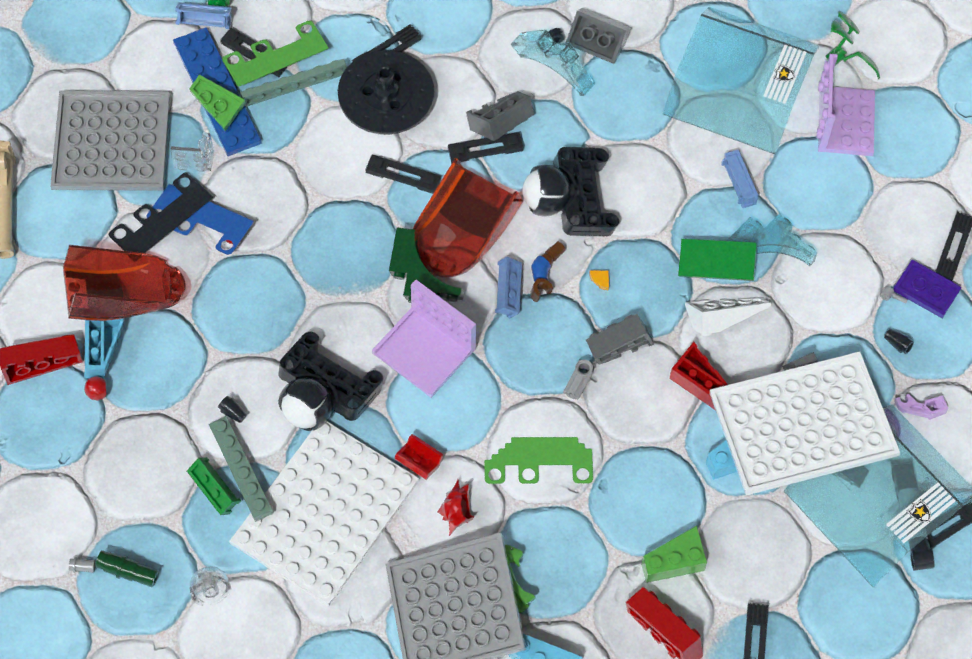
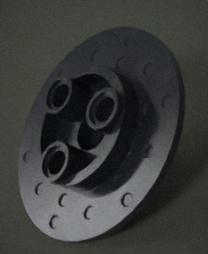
M375 51L357 58L345 69L338 84V101L346 118L358 128L374 134H398L415 127L427 116L434 101V84L426 67L414 57L398 51Z

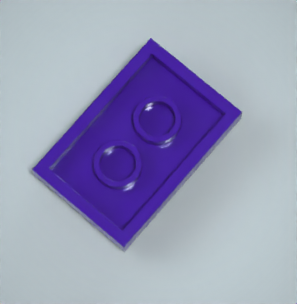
M911 260L893 290L943 319L962 287L920 263Z

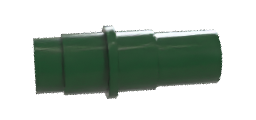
M103 550L100 551L95 563L96 568L113 574L118 579L124 578L149 587L155 585L159 570L139 564L137 561L128 559L126 555L120 556Z

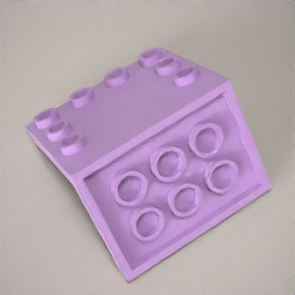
M830 54L828 61L824 63V71L821 73V81L818 84V92H820L819 127L817 128L818 152L873 156L875 90L833 87V70L837 54Z
M415 280L411 284L410 310L372 349V354L432 398L476 349V323Z

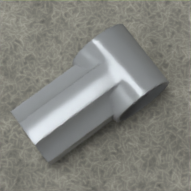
M584 359L577 362L575 370L563 391L569 398L578 400L587 382L592 378L593 366L590 361ZM587 369L589 372L583 374L579 370Z

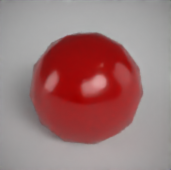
M94 376L86 381L84 391L88 398L98 401L106 397V382L104 378Z

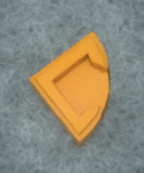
M590 270L589 276L591 281L599 286L600 289L609 290V271Z

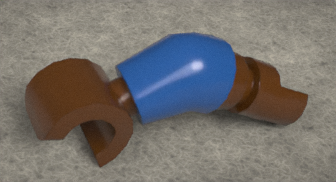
M559 241L552 247H549L545 254L536 257L532 263L531 269L534 284L530 291V296L534 302H538L541 295L538 289H544L547 294H551L553 290L552 284L548 281V272L553 262L566 251L564 245Z

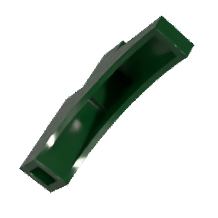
M397 227L389 272L395 279L404 280L406 278L403 293L405 299L411 303V284L417 280L436 295L446 298L448 301L457 302L458 300H463L464 291L462 288L454 287L438 280L425 268L418 250V234L416 230Z

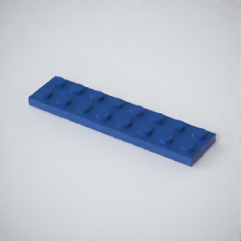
M207 27L173 39L175 48L192 83L201 75L239 96ZM243 106L226 131L205 109L227 157L262 144L245 106Z

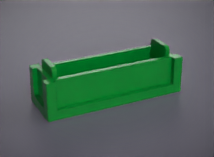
M208 457L197 458L189 467L187 473L220 515H229L231 509L236 504H239L241 500L236 498L208 462Z

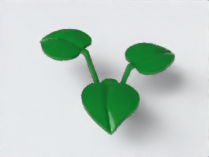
M838 11V17L849 26V31L847 33L836 20L832 22L831 32L841 35L843 39L825 57L828 60L830 54H837L836 66L842 60L846 62L848 59L858 56L874 69L879 80V70L874 61L866 54L856 52L845 56L847 51L842 45L846 40L853 44L854 42L849 35L852 31L856 34L860 32L853 21L844 13Z

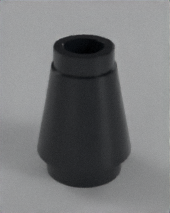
M889 329L884 336V339L899 353L907 354L914 345L911 337Z
M226 396L218 405L221 413L237 421L239 424L247 417V414L233 397Z

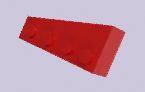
M74 334L0 348V368L7 385L83 362Z
M642 587L626 601L627 612L645 631L650 629V634L658 644H664L672 659L676 657L678 659H701L703 657L700 633L696 629H691L687 626L686 621L681 616H676L668 604H662L653 591H648Z

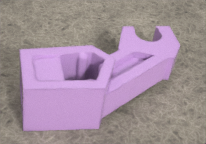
M910 394L905 396L906 403H903L900 397L895 398L894 401L898 410L902 413L926 417L929 420L946 414L948 410L943 396L925 400L924 404L916 402ZM933 406L934 410L931 411L928 407Z

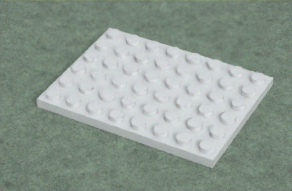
M860 352L710 390V396L746 495L900 455L899 448Z
M326 422L319 429L311 431L266 491L265 496L273 514L255 522L250 513L229 542L237 549L329 607L415 488L419 478L334 425Z

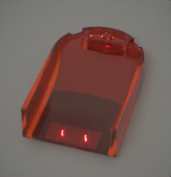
M455 158L413 227L418 234V250L425 268L431 274L440 277H455L471 270L495 244L523 202L519 192L515 191L511 194L463 168L459 160Z
M69 245L63 264L68 318L107 321L170 308L182 299L186 287L185 279L178 268H172L166 264L167 260L155 255Z

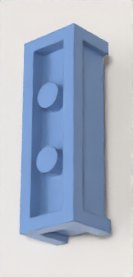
M178 2L176 6V25L182 23L225 27V29H229L231 26L232 7Z
M739 150L725 153V158L722 159L721 165L725 166L739 198L738 204H741L742 209L756 205L759 195Z
M505 257L498 261V294L495 313L507 315L508 318H512L520 312L522 262Z

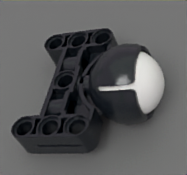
M562 147L558 150L553 160V165L542 164L533 167L525 179L522 189L524 200L529 206L530 211L537 216L543 217L552 216L562 211V229L565 234L570 236H611L619 224V218L614 213L601 212L595 172H600L608 161V152L602 148Z
M306 332L281 358L278 372L279 378L288 382L279 395L278 404L280 410L283 411L289 423L306 431H314L322 427L330 418L333 407L334 411L346 420H357L379 395L383 384V375L377 370L369 371L361 379L318 353L319 336L315 332Z

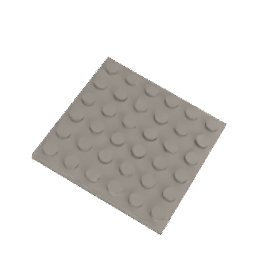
M59 91L51 190L164 191L170 104L169 91Z
M501 532L386 563L403 659H494L526 650Z

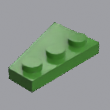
M201 75L197 77L189 88L192 95L224 131L227 130L246 103L243 98Z

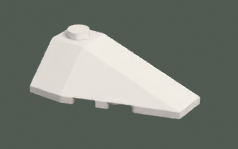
M739 298L737 302L727 299H720V303H709V300L685 302V306L693 329L703 336H711L712 333L720 332L770 307L771 302L764 298Z

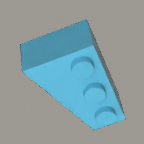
M124 318L109 320L85 319L84 378L94 376L105 377L124 327Z
M724 441L708 453L706 464L713 480L737 472L727 441Z
M523 634L526 650L508 655L512 659L583 658L526 634Z

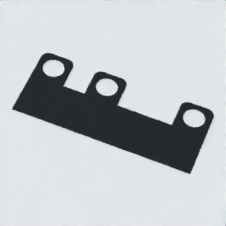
M188 173L181 174L173 181V185L182 195L162 211L157 213L150 205L144 204L133 213V216L143 225L133 233L124 224H119L109 232V237L134 261L214 198ZM186 177L190 180V184L184 188L180 187L178 181ZM142 209L150 210L151 215L147 219L139 217V212ZM120 228L124 229L126 235L121 239L115 238L114 232Z

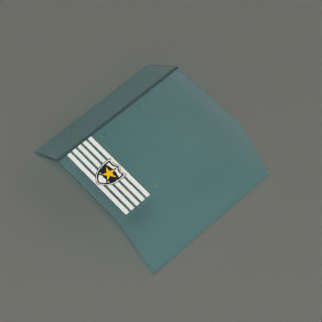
M709 7L701 14L678 66L663 115L776 155L791 110L813 56L820 48V45Z
M893 405L883 407V410L899 448V456L789 484L784 490L787 496L872 587L876 586L918 543L961 508L972 504V486Z

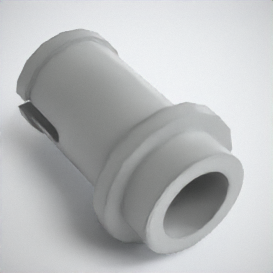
M74 557V559L70 558L69 570L73 571V573H76V571L94 573L95 560L77 559V557Z

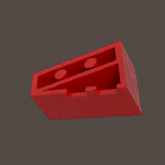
M695 342L690 345L673 366L669 378L714 410L715 407L710 396V390L728 385L716 369L714 370L708 362V358L705 355L703 356Z

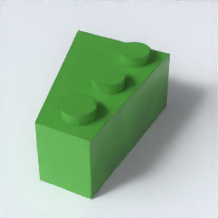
M697 526L643 556L641 565L646 583L705 571L707 561Z

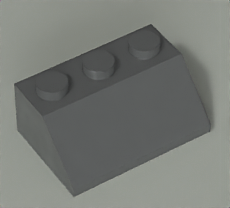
M581 8L576 12L565 44L615 64L626 44L631 27Z

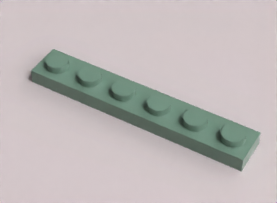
M344 59L334 60L329 64L316 66L307 71H300L289 77H282L273 82H266L261 86L247 88L240 92L241 98L246 102L244 106L257 104L340 77L346 69V63Z
M227 416L210 423L209 427L255 522L273 514Z

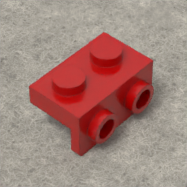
M411 434L407 443L396 453L394 459L427 480L439 468L443 454L414 434Z

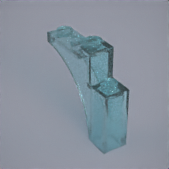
M547 30L521 32L511 43V46L520 58L532 59L551 68L567 80L580 96H585L594 86L595 82L577 59L579 54L570 42L556 43Z
M779 214L765 228H763L760 222L754 221L750 217L726 240L756 242V254H785L797 258L809 266L815 262L817 252L812 246L807 245L797 234L791 232L793 228L791 222Z

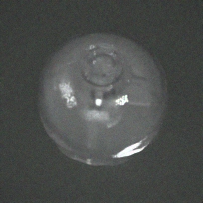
M217 567L201 568L191 577L189 582L190 595L194 603L200 606H204L203 603L211 602L210 606L216 605L229 596V590L231 589L230 581L225 572Z

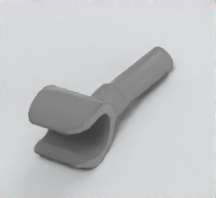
M886 287L880 294V297L885 301L892 297L906 304L908 300L894 293L891 287Z

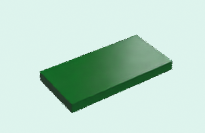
M681 239L678 276L754 281L757 243Z

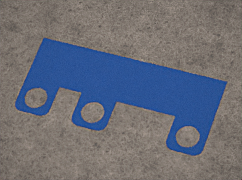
M168 184L152 208L154 210H163L182 193L175 186ZM208 202L185 220L190 223L188 230L181 231L176 227L174 231L182 235H188L196 223H200L224 234L215 248L224 254L230 255L254 221L212 202ZM150 211L146 215L147 218L151 215ZM225 240H230L233 246L229 250H223L221 243Z

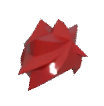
M458 479L451 492L446 493V499L437 511L443 516L442 520L449 521V536L457 527L468 523L467 521H471L475 517L470 513L469 484L460 488Z

